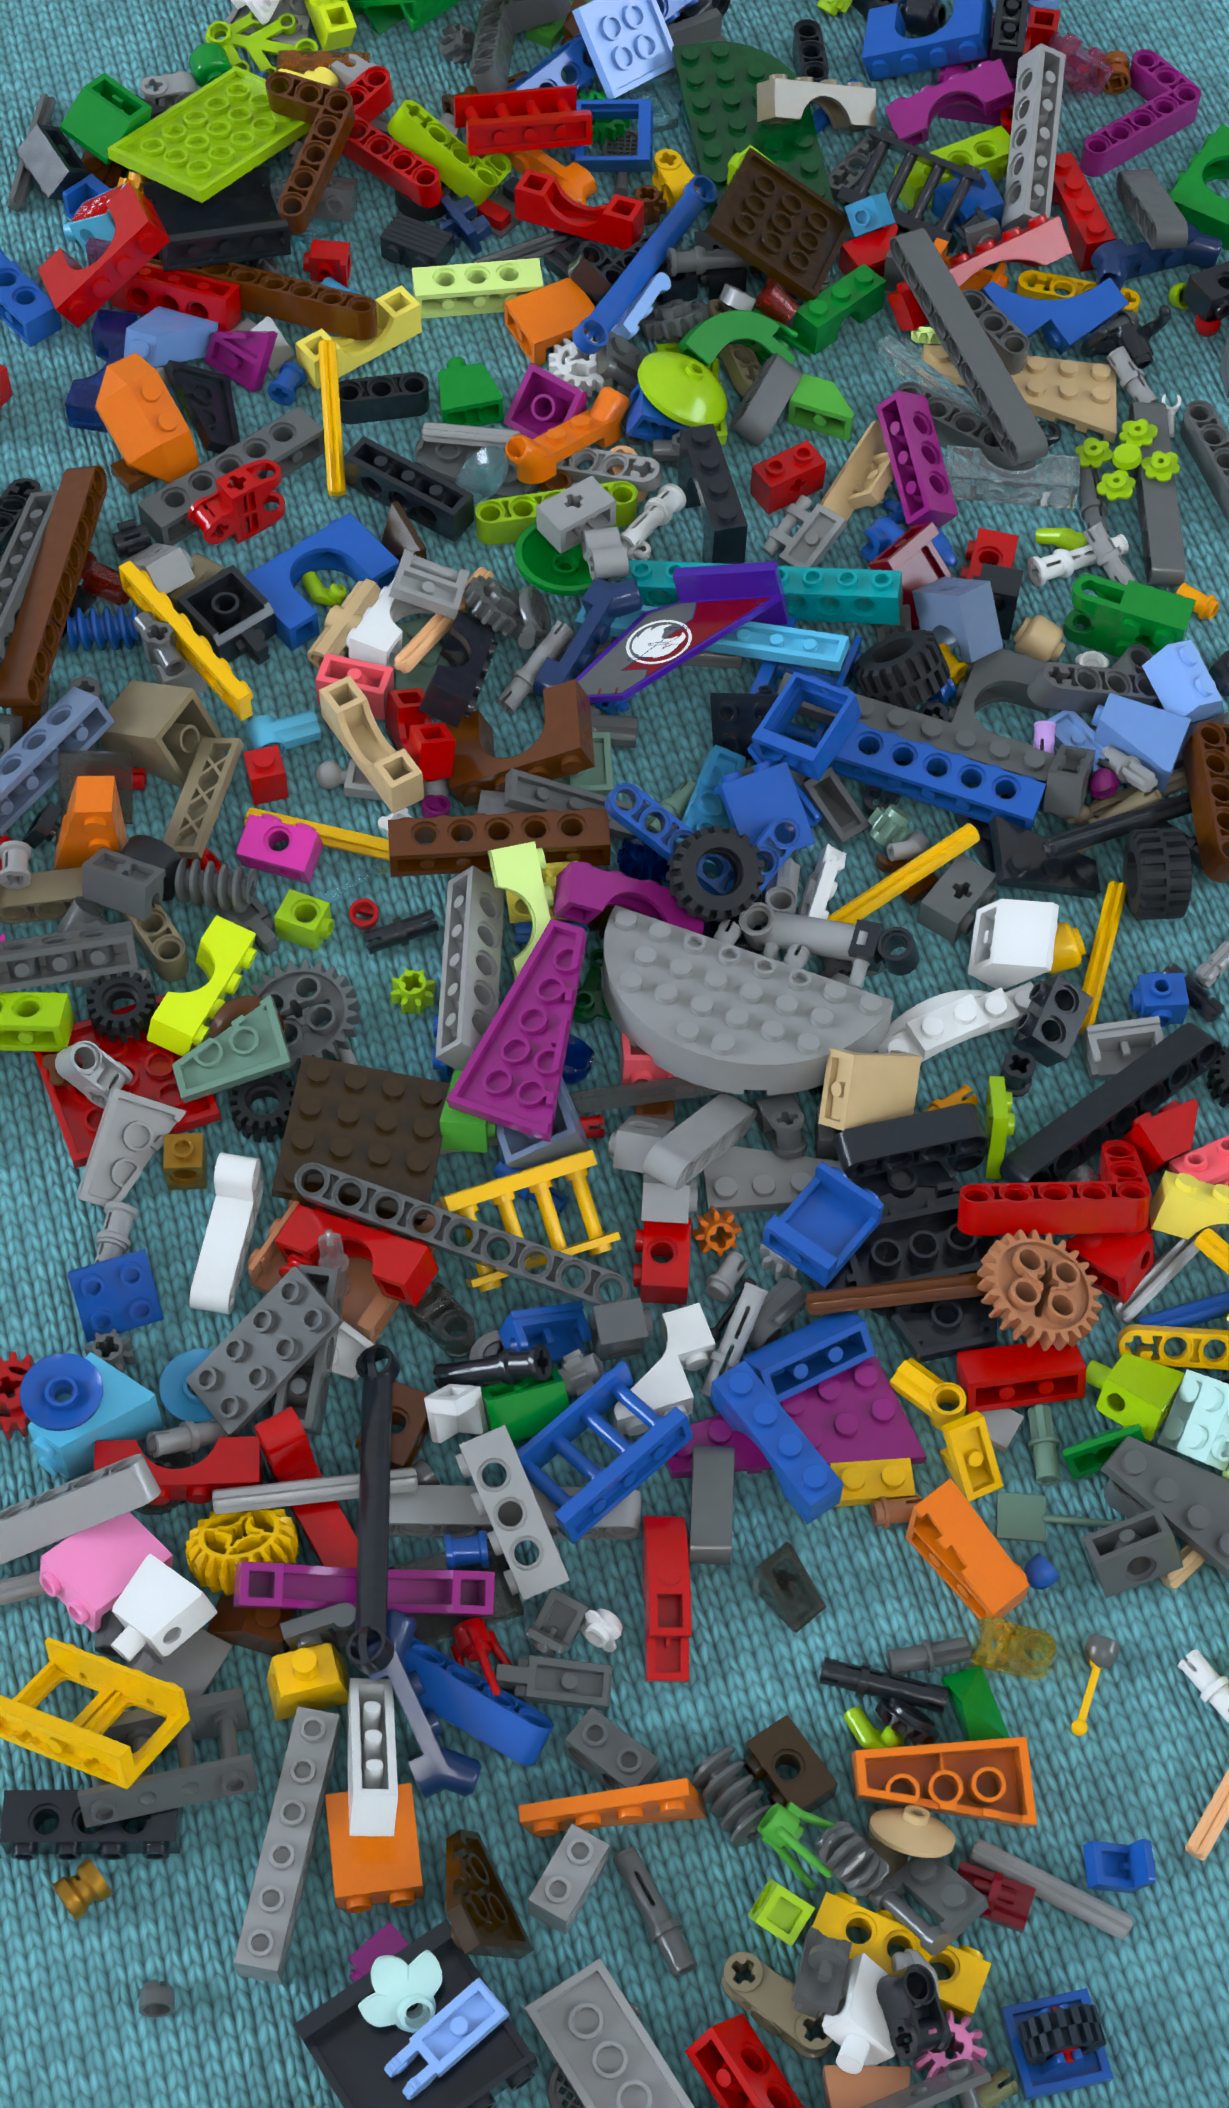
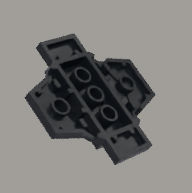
M946 1159L852 1179L854 1184L862 1189L866 1188L873 1191L884 1204L881 1222L826 1288L812 1278L811 1280L815 1291L977 1273L983 1266L981 1259L995 1241H1000L1004 1235L974 1236L965 1234L958 1229L959 1194L963 1186L955 1178L956 1172ZM985 1296L869 1309L887 1319L918 1363L957 1355V1352L995 1347L997 1341V1317H989L994 1307L993 1305L982 1304L981 1300Z

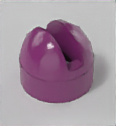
M1104 768L1096 770L1089 782L1092 796L1099 800L1110 799L1120 786L1116 773Z
M428 795L422 801L423 818H433L440 815L449 816L451 803L443 795Z

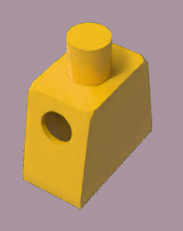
M332 1643L300 1648L271 1658L266 1680L275 1721L294 1717L297 1706L322 1710L348 1703L350 1681L345 1660Z

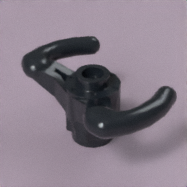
M1162 305L1159 308V315L1153 321L1143 326L1133 325L1132 322L1123 324L1115 330L1116 335L1112 340L1102 341L1108 336L1109 331L1104 326L1099 327L1082 344V356L1087 358L1095 355L1109 356L1113 350L1124 346L1136 367L1144 369L1154 361L1152 357L1154 353L1149 340L1151 336L1157 334L1169 322L1171 317L1170 308L1167 305Z

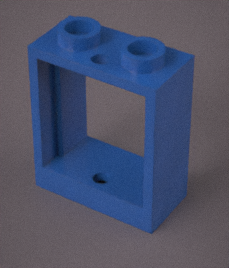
M651 99L577 100L576 111L589 109L592 113V119H638V150L635 156H586L587 145L570 147L571 161L577 162L589 172H652L654 110Z
M794 671L751 737L757 756L766 761L773 759L775 764L787 762L789 770L819 781L862 715L857 696L846 687H835L823 682L817 676H806ZM804 701L837 714L816 748L782 736Z

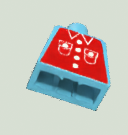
M126 183L83 202L72 220L63 225V233L66 239L70 242L78 240L86 251L109 246L115 233V221L106 203Z

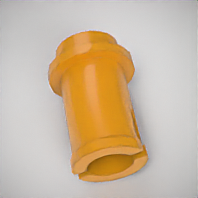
M1186 582L1176 592L1178 595L1196 600L1193 612L1197 613L1198 618L1201 620L1205 618L1211 620L1220 607V602L1216 600L1215 595L1207 596L1189 586Z

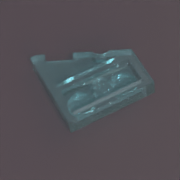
M676 73L653 78L627 92L630 99L652 100L654 110L653 134L678 128L682 98Z

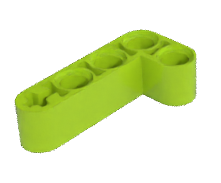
M413 100L403 101L387 124V130L393 139L434 165L439 171L440 180L459 197L463 198L468 195L476 207L481 205L496 191L512 169L509 158L503 153L487 154L483 159L478 155L469 156L466 145L426 109Z

